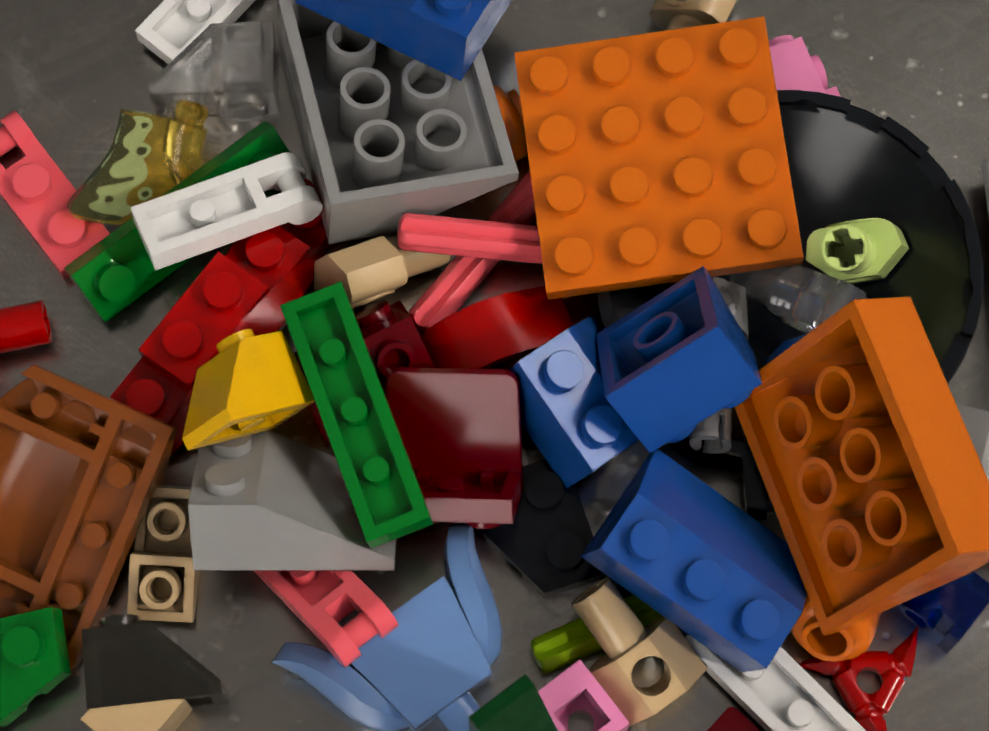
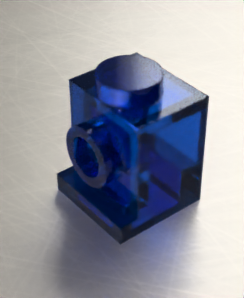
M973 571L902 603L899 608L904 616L919 628L929 632L935 628L943 634L944 637L937 646L945 653H948L961 640L988 605L989 583Z

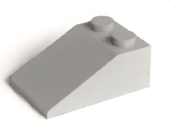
M270 430L199 448L188 501L193 570L395 571L396 539L372 549L366 542L336 457Z

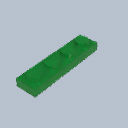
M264 120L164 195L290 151L275 127ZM270 189L264 191V194L268 198L279 194L281 191ZM132 217L64 267V269L95 313L104 322H107L191 258L155 271Z
M340 281L280 305L366 542L372 549L433 525L432 517L342 282Z

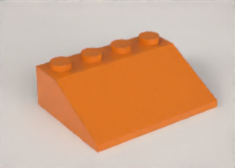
M911 297L853 299L759 370L762 384L753 389L750 396L734 408L823 635L834 634L963 577L989 562V481Z

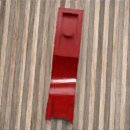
M546 286L503 293L476 302L442 319L427 329L420 337L435 368L488 369L509 359L532 353L574 324L563 302L568 297L548 300ZM308 405V406H309V409H310V411H311V413H312V416H313V418H314V421H315V423H316V425H317V428H318V430H319V433H320V435H321V437H322V440H323V442H324V445H325V447L327 448V447H329L330 445H329V443H328V441H327V439H326V437H325V435H324V433H323V431H322V429H321V427H320V425H319V423H318V421H317V419H316V417H315V415H314V413H313V411H312L310 405Z

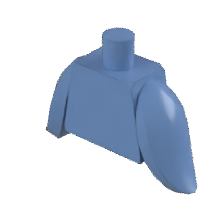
M466 523L449 526L444 545V566L447 580L444 576L393 611L392 614L398 622V627L384 638L375 635L359 648L361 656L349 666L344 668L327 650L299 642H285L271 663L297 674L348 717L369 729L397 731L408 727L411 731H421L439 718L448 731H470L469 716L481 708L471 694L491 679L492 672L490 667L501 653L503 638L500 613L476 551L473 527Z

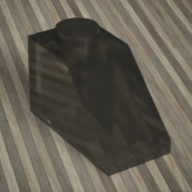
M119 614L101 618L99 620L100 627L82 629L86 705L88 710L180 698L185 699L191 708L229 704L228 690L222 681L149 621L140 622L137 615Z

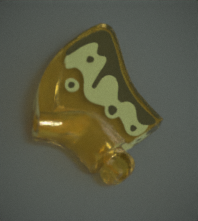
M181 99L176 103L174 117L121 108L114 139L106 156L71 196L67 203V210L75 218L85 221L123 225L133 217L130 207L164 195L203 166L202 152L208 131L204 128V124L209 116L208 108L203 104L187 99Z

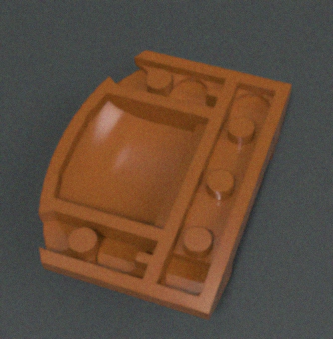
M32 365L21 373L28 378L7 391L2 398L0 397V618L48 607L62 609L70 669L74 670L87 652L111 606L108 604L109 598L156 487H161L177 428L39 365Z

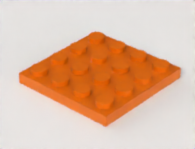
M765 16L514 52L548 300L679 282L702 266L705 267L711 277L803 264L804 255Z

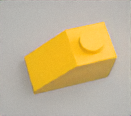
M245 329L228 336L216 345L219 354L197 369L182 439L187 450H192L244 437L249 434L252 435L271 430L315 401L310 386L282 331L255 336L252 329Z

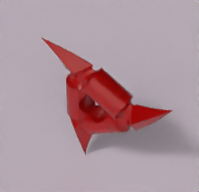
M918 626L905 641L893 650L892 654H889L888 651H866L857 658L831 662L812 657L798 664L802 668L810 669L826 676L832 675V682L849 711L856 715L855 720L866 731H887L886 720L883 719V715L888 714L905 684L904 678L911 677L917 648ZM863 671L875 672L880 676V689L871 694L863 692L857 684V675Z

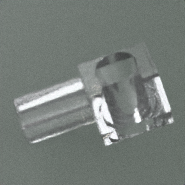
M798 264L792 267L786 266L736 273L730 276V282L737 283L746 288L747 299L767 306L771 313L782 318V322L806 333L811 332L853 299H867L866 292L854 285Z

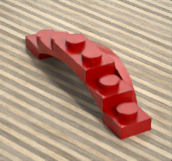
M305 178L306 186L314 188V184ZM321 213L314 220L305 224L293 225L288 222L238 240L225 256L218 251L138 349L142 358L116 388L110 398L176 427L177 431L171 455L184 443L182 437L197 369L219 354L216 345L228 336L245 329H252L255 336L281 331L286 325V320L280 305L300 298L307 292L314 280V261L324 257L327 253V247L330 245L328 244Z

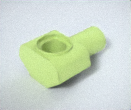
M865 218L839 222L813 231L807 239L805 260L835 280L844 284H853L884 279L909 250V247L901 229L892 222L881 218Z

